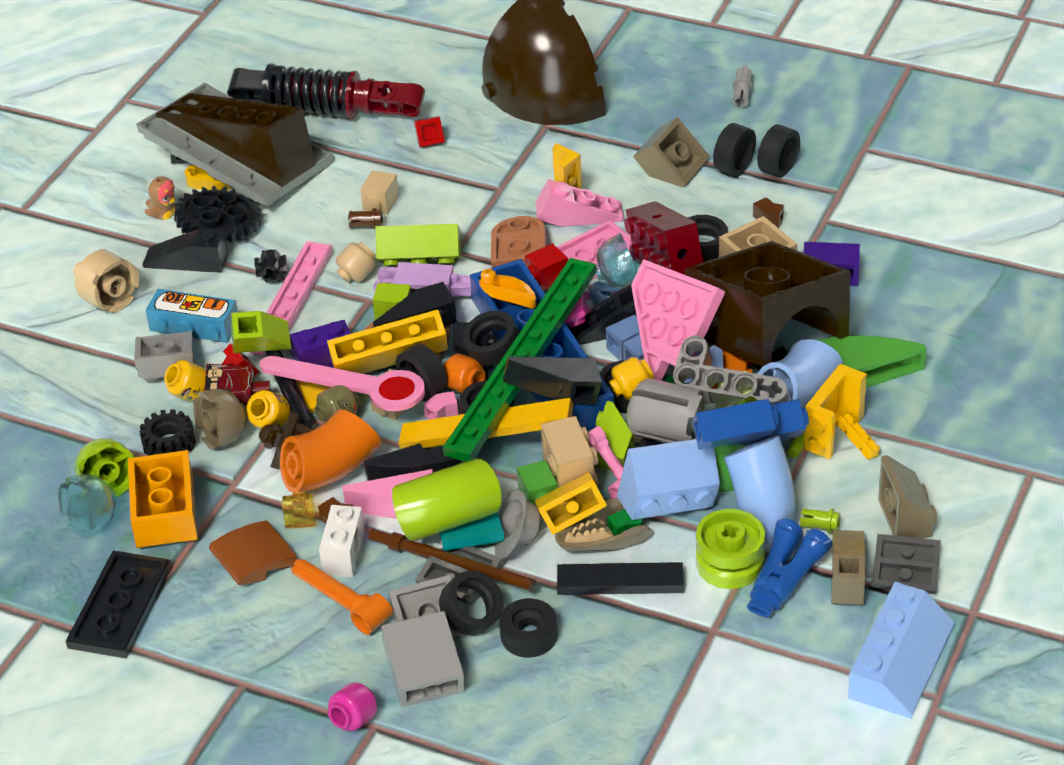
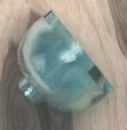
M620 233L604 241L598 248L596 253L598 263L596 264V275L599 281L604 279L609 286L624 288L633 282L637 274V268L623 239V235Z
M78 474L66 478V483L61 484L59 487L58 500L62 516L68 514L72 522L67 524L69 529L78 536H86L106 527L111 522L115 512L116 495L113 489L96 475Z

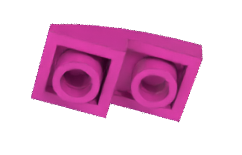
M587 289L564 322L566 325L569 324L571 328L585 322L584 316L591 312L586 302L591 298Z

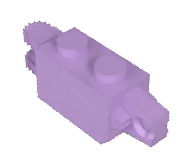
M399 262L397 268H380L377 273L378 280L376 279L373 287L376 290L377 283L411 285L412 293L416 289L444 282L452 297L471 296L470 276L454 273L453 265Z

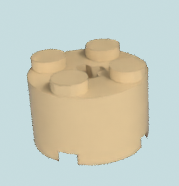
M99 249L89 254L82 262L77 263L73 270L77 294L97 308L112 313L123 310L134 299L132 293L135 287H139L140 283L137 268L127 260L106 249Z

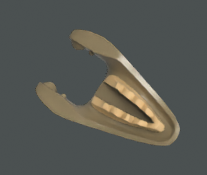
M613 498L605 501L607 506L560 531L555 536V541L561 548L566 550H618L646 541L652 532L649 526L640 525L614 536L607 526V517L625 508L618 498Z

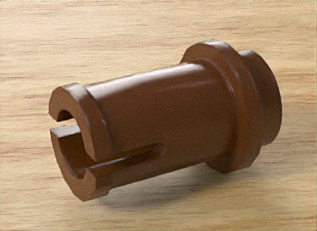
M373 208L372 211H349L348 221L351 220L349 227H373V229H376L375 226L383 225L382 211Z

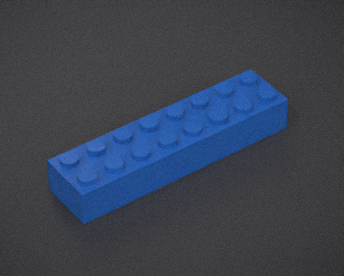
M522 259L490 269L495 271L496 275L515 277L529 285L536 296V307L534 309L489 296L479 284L482 271L470 274L472 301L480 314L495 310L506 312L513 318L519 333L545 296V293ZM563 323L541 356L588 358L565 323ZM496 330L492 333H494V336L499 341L503 338L506 331ZM602 377L596 405L573 404L572 417L576 416L580 427H585L586 430L596 428L597 415L599 411L604 410L607 401L614 403V395ZM531 392L537 403L554 400Z

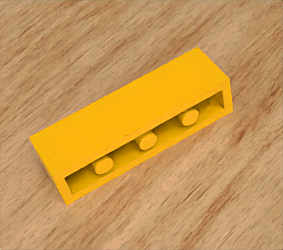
M438 310L327 340L333 367L361 374L396 365L397 355L417 343L426 345L434 353L448 350L446 332Z

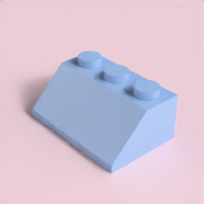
M693 439L628 449L617 498L630 518L635 520L714 507L720 485L714 447L699 450L697 440Z

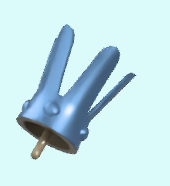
M596 281L591 288H588L589 295L591 296L589 300L594 304L600 303L612 295L610 292H618L622 288L607 286L604 282Z

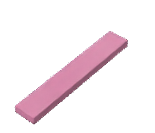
M306 241L267 311L270 315L287 320L289 332L333 253L332 245ZM263 351L249 352V354L265 356Z

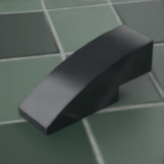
M421 443L366 459L364 460L366 481L430 469L434 473L462 462L461 460L444 456V445L424 451Z

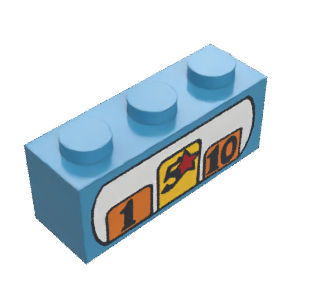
M157 289L146 308L150 331L170 334L192 330L193 338L228 343L231 338V313L238 312L236 300Z

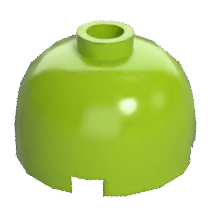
M99 438L90 441L80 450L75 460L74 470L78 483L92 497L112 499L121 496L129 489L128 458L135 457L124 444L112 438Z

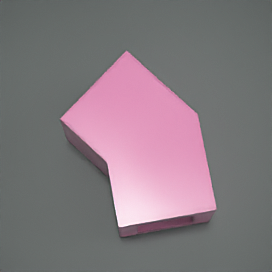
M454 391L436 394L425 402V418L435 419L458 415Z

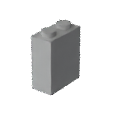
M444 611L426 613L421 617L408 620H396L381 626L383 646L401 707L465 692L463 670Z

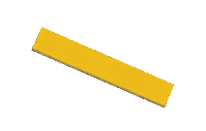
M571 398L508 407L488 438L540 431L541 424L572 417L573 402ZM465 414L403 423L398 445L400 449L421 443L423 448L444 445Z

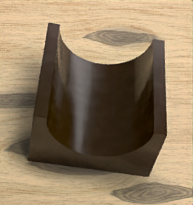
M774 241L685 268L686 276L725 291L704 340L755 364L765 366L771 362L772 351L778 334L790 318L839 339L849 336V270Z

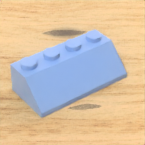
M894 582L850 670L848 699L910 719L912 718L955 623L926 591Z

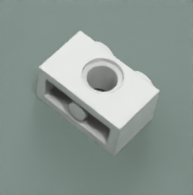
M331 505L319 547L322 571L329 576L354 577L365 535L362 507Z

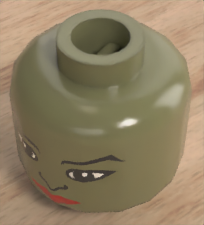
M335 385L318 394L314 410L317 418L322 422H326L339 409L356 415L360 401L356 392L351 391L346 386Z

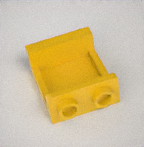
M839 364L807 403L805 409L808 414L809 425L806 426L804 433V450L830 459L834 451L835 427L839 423L838 418L849 413L858 423L861 422L864 418L866 373Z

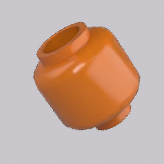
M457 353L443 364L447 374V388L462 393L471 384L485 380L486 374L483 365H480L470 356Z

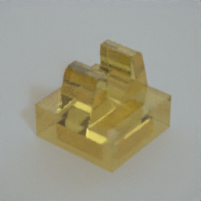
M293 492L292 495L283 496L282 507L285 529L316 526L313 494Z

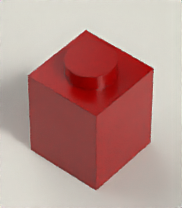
M553 243L525 255V265L542 290L552 286L568 262V257Z

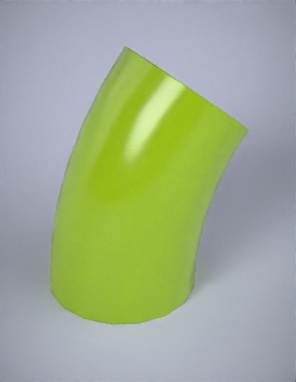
M473 459L395 485L392 489V500L402 531L410 541H416L494 515L499 511L501 505V489L497 476L490 465L482 459Z

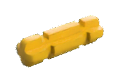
M847 413L838 418V427L846 433V436L866 459L871 460L879 456L880 446L872 440V437L851 414Z

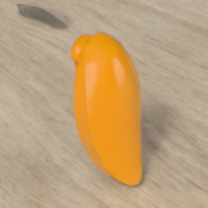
M485 269L481 272L479 284L489 296L531 309L536 307L535 293L524 281L511 276L496 275V272L492 269Z

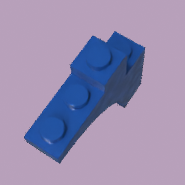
M769 399L698 412L693 417L692 423L698 449L701 450L729 445H751L774 436L780 437L783 446L789 438L798 437L804 433L806 426L809 425V419L806 409L801 408L799 399L770 405Z

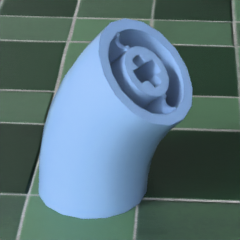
M807 339L795 343L785 358L778 362H770L763 366L757 374L782 379L787 386L791 401L799 399L801 408H806L807 403L838 365L843 364L839 353L831 346L821 341Z
M779 436L770 437L748 445L724 457L733 484L737 509L753 514L761 521L765 530V543L773 542L775 525L778 520L787 518L796 522V500L793 480Z

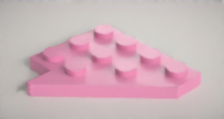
M643 259L631 286L644 360L652 370L655 379L662 380L668 365H676L681 345L687 337L700 336L704 339L725 291ZM698 351L694 352L691 357H695Z

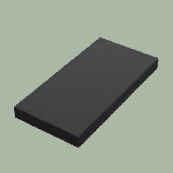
M113 550L65 641L67 649L127 659L172 568L171 560Z

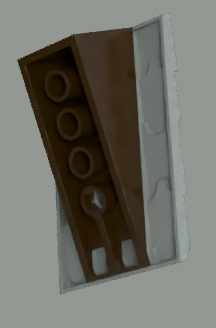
M205 82L136 124L138 132L143 134L145 139L170 150L172 155L207 171L209 176L234 187L236 192L267 207L334 162L331 153L310 142L302 107L233 99Z

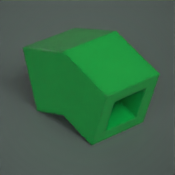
M625 509L607 517V526L614 536L630 528L642 525V519L632 520Z

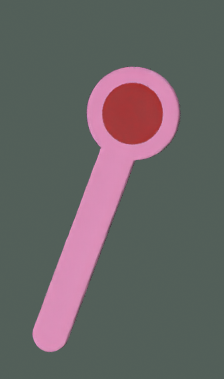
M267 356L260 361V368L263 373L330 387L343 385L351 391L369 394L371 402L376 407L387 411L409 409L418 404L425 394L423 379L410 371L395 370L376 377L277 356Z

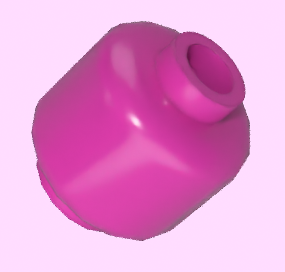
M358 682L348 683L334 693L328 702V716L331 722L336 727L346 731L358 730L369 722L377 712V701L374 693L368 687Z

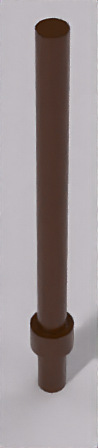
M372 528L368 535L369 540L387 545L389 550L402 553L406 551L428 559L430 556H434L464 569L479 571L488 575L493 580L528 591H533L536 585L535 579L422 543L410 541L405 535L397 532L390 534Z

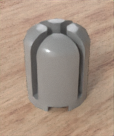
M652 378L644 379L632 392L633 397L630 398L627 407V421L630 431L636 437L662 443L696 439L692 419L696 413L705 411V404L711 405V395L709 391Z

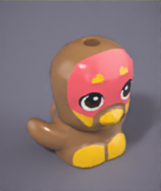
M163 176L153 179L148 187L150 199L146 201V205L149 209H145V214L156 219L168 220L174 215L175 187L173 181Z

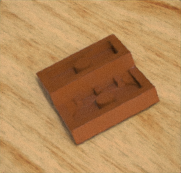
M267 520L237 528L214 540L209 545L210 551L238 585L265 581L268 570L294 566L297 558L296 554Z

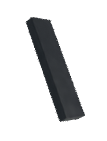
M683 562L557 564V595L684 593Z

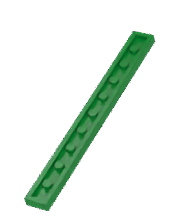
M574 258L568 260L444 444V456L465 462L476 457L520 390V387L503 382L508 356L541 357L597 273L596 264Z

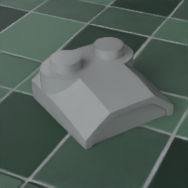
M192 330L135 338V367L138 376L144 378L145 381L152 382L161 379V377L165 376L168 367L179 360H187L194 363Z

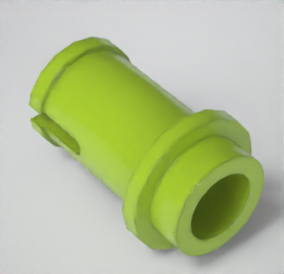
M802 508L801 515L803 517H800V527L825 529L828 533H832V530H839L841 514L835 512V509L821 511Z

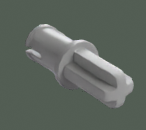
M747 65L738 67L736 80L732 84L734 91L732 104L735 107H738L739 101H741L740 108H745L749 103V93L752 90V70L748 69Z

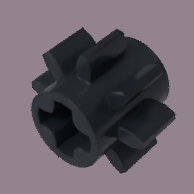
M276 249L263 250L260 258H254L256 277H262L266 283L280 282L282 274H288L286 255H280Z

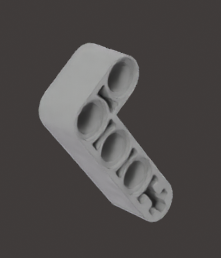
M690 336L683 341L673 372L675 384L709 391L711 403L726 406L769 399L770 405L791 401L787 386L782 379L711 366L712 354L702 337ZM702 351L699 356L691 357L694 352ZM695 378L692 383L683 384L686 379ZM716 383H724L720 388L712 389ZM744 388H753L751 392L747 394H741V391Z

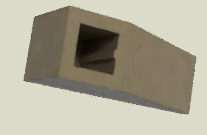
M832 530L831 603L863 605L865 590L864 531Z

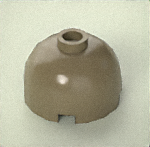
M209 389L197 393L200 397L194 398L193 413L197 429L203 428L206 435L201 438L203 442L211 449H217L233 443L241 436L245 426V420L247 419L245 405L240 403L233 393L223 389Z

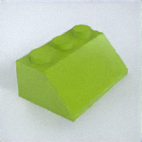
M458 223L375 226L376 259L379 262H383V266H398L400 261L427 264V260H438V264H454V259H460L461 228Z

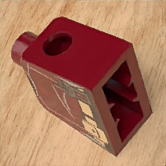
M207 364L204 391L209 389L230 391L239 399L240 403L247 407V403L253 394L263 390L271 391V382H255L253 368L250 366Z

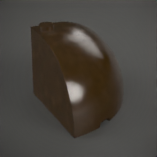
M517 0L504 13L489 37L483 56L482 93L485 98L490 99L502 111L517 119L543 125H570L591 121L606 115L602 85L597 86L594 75L598 68L593 53L575 16H569L563 8L565 6L564 0Z

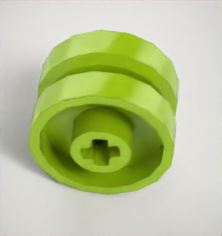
M738 509L718 510L703 517L696 530V568L699 575L707 583L725 589L742 588L755 582L765 560V530L761 521L753 514Z

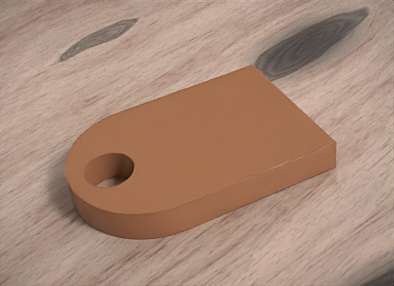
M531 216L512 217L498 223L491 232V267L493 268L522 259L525 263V255L547 246L544 223L540 219Z

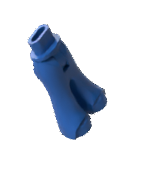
M787 518L778 520L775 525L771 550L750 592L751 600L747 604L748 610L766 618L770 617L773 610H779L782 604L789 600L804 575L828 553L832 547V540L818 529L807 530L803 538V529L795 521Z

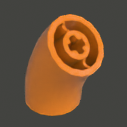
M339 409L318 428L285 439L280 452V469L283 482L292 493L307 492L327 486L346 477L363 465L364 460L370 459L379 449L382 441L375 430L364 420L349 411Z

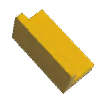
M556 143L552 147L554 181L564 182L569 186L582 189L581 154Z

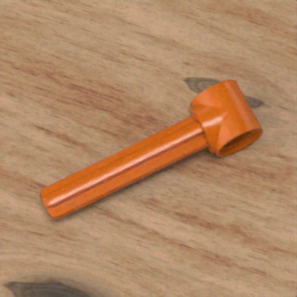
M295 560L294 566L291 568L293 575L348 609L352 622L362 633L370 635L393 615L390 603L379 593H373L371 596L368 594L359 595L306 560Z

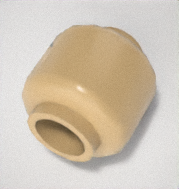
M362 242L359 244L350 243L336 258V264L339 267L336 272L348 283L351 279L360 283L376 267L374 260L376 255Z

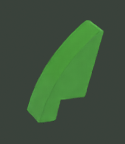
M848 336L842 339L832 337L817 340L837 351L843 361V365L866 373V388L925 369L927 348L921 343L878 336Z

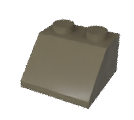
M676 117L658 128L633 157L649 177L683 187L710 156L681 120Z
M888 455L881 456L878 501L892 535L914 538L932 537L933 524L937 523V513L934 505H929L925 484H920L916 472Z

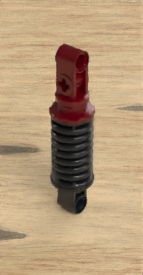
M269 63L265 71L245 68L234 69L227 95L233 99L302 107L304 113L336 115L338 117L355 119L358 111L365 114L381 113L385 115L417 117L421 112L425 89L416 83L375 81V79L371 78L361 80L360 74L357 71L346 72L338 70L334 74L332 70L324 72L322 69L316 71L313 68L306 70L300 67L296 69L294 66L287 69L285 66Z

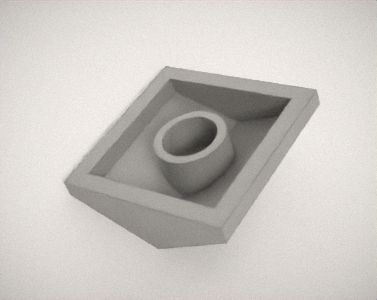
M447 575L390 590L388 593L395 621L421 617L426 613L440 612V594L442 589L451 581V576ZM449 626L453 639L468 636L453 630Z

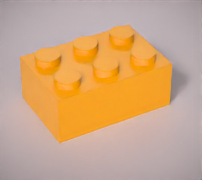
M189 451L128 458L130 520L136 548L197 540L194 479Z

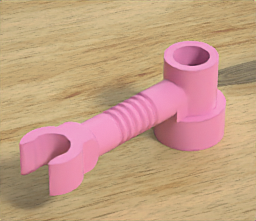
M597 426L588 433L589 445L594 447L596 452H599L617 478V481L608 487L609 495L613 499L617 498L624 467L609 447L604 431L601 427Z

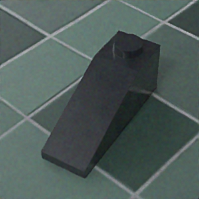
M196 229L150 246L142 263L143 268L222 273L228 258L224 230Z
M632 283L590 309L591 312L584 316L585 322L573 328L569 324L566 325L579 345L606 339V327L632 315L637 317Z

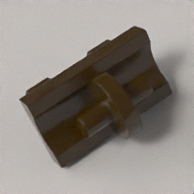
M290 412L284 430L280 428L278 423L265 425L261 428L259 438L264 443V447L266 449L277 447L270 467L279 470L280 452L286 438L311 431L310 427L296 423L299 414Z

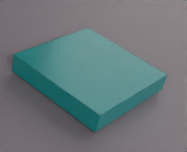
M498 512L439 533L444 551L505 541Z

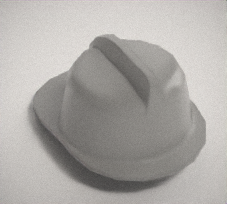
M519 489L510 492L503 503L500 522L504 531L505 541L495 542V556L505 559L511 554L516 545H528L538 536L540 511L536 505L526 500L524 492Z

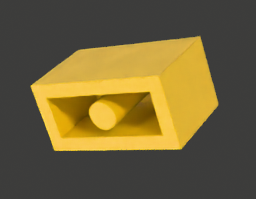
M589 472L535 500L538 510L552 535L607 506Z

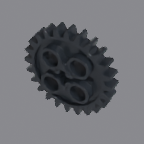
M213 186L212 190H208L202 187L201 192L193 189L192 195L184 193V198H178V203L175 204L174 222H176L177 228H181L182 234L196 229L224 230L225 239L233 244L235 238L244 241V236L252 237V232L258 231V226L261 225V208H259L258 202H254V200L246 198L242 194H237L235 189L227 191V187L224 186L221 190H217L216 186Z

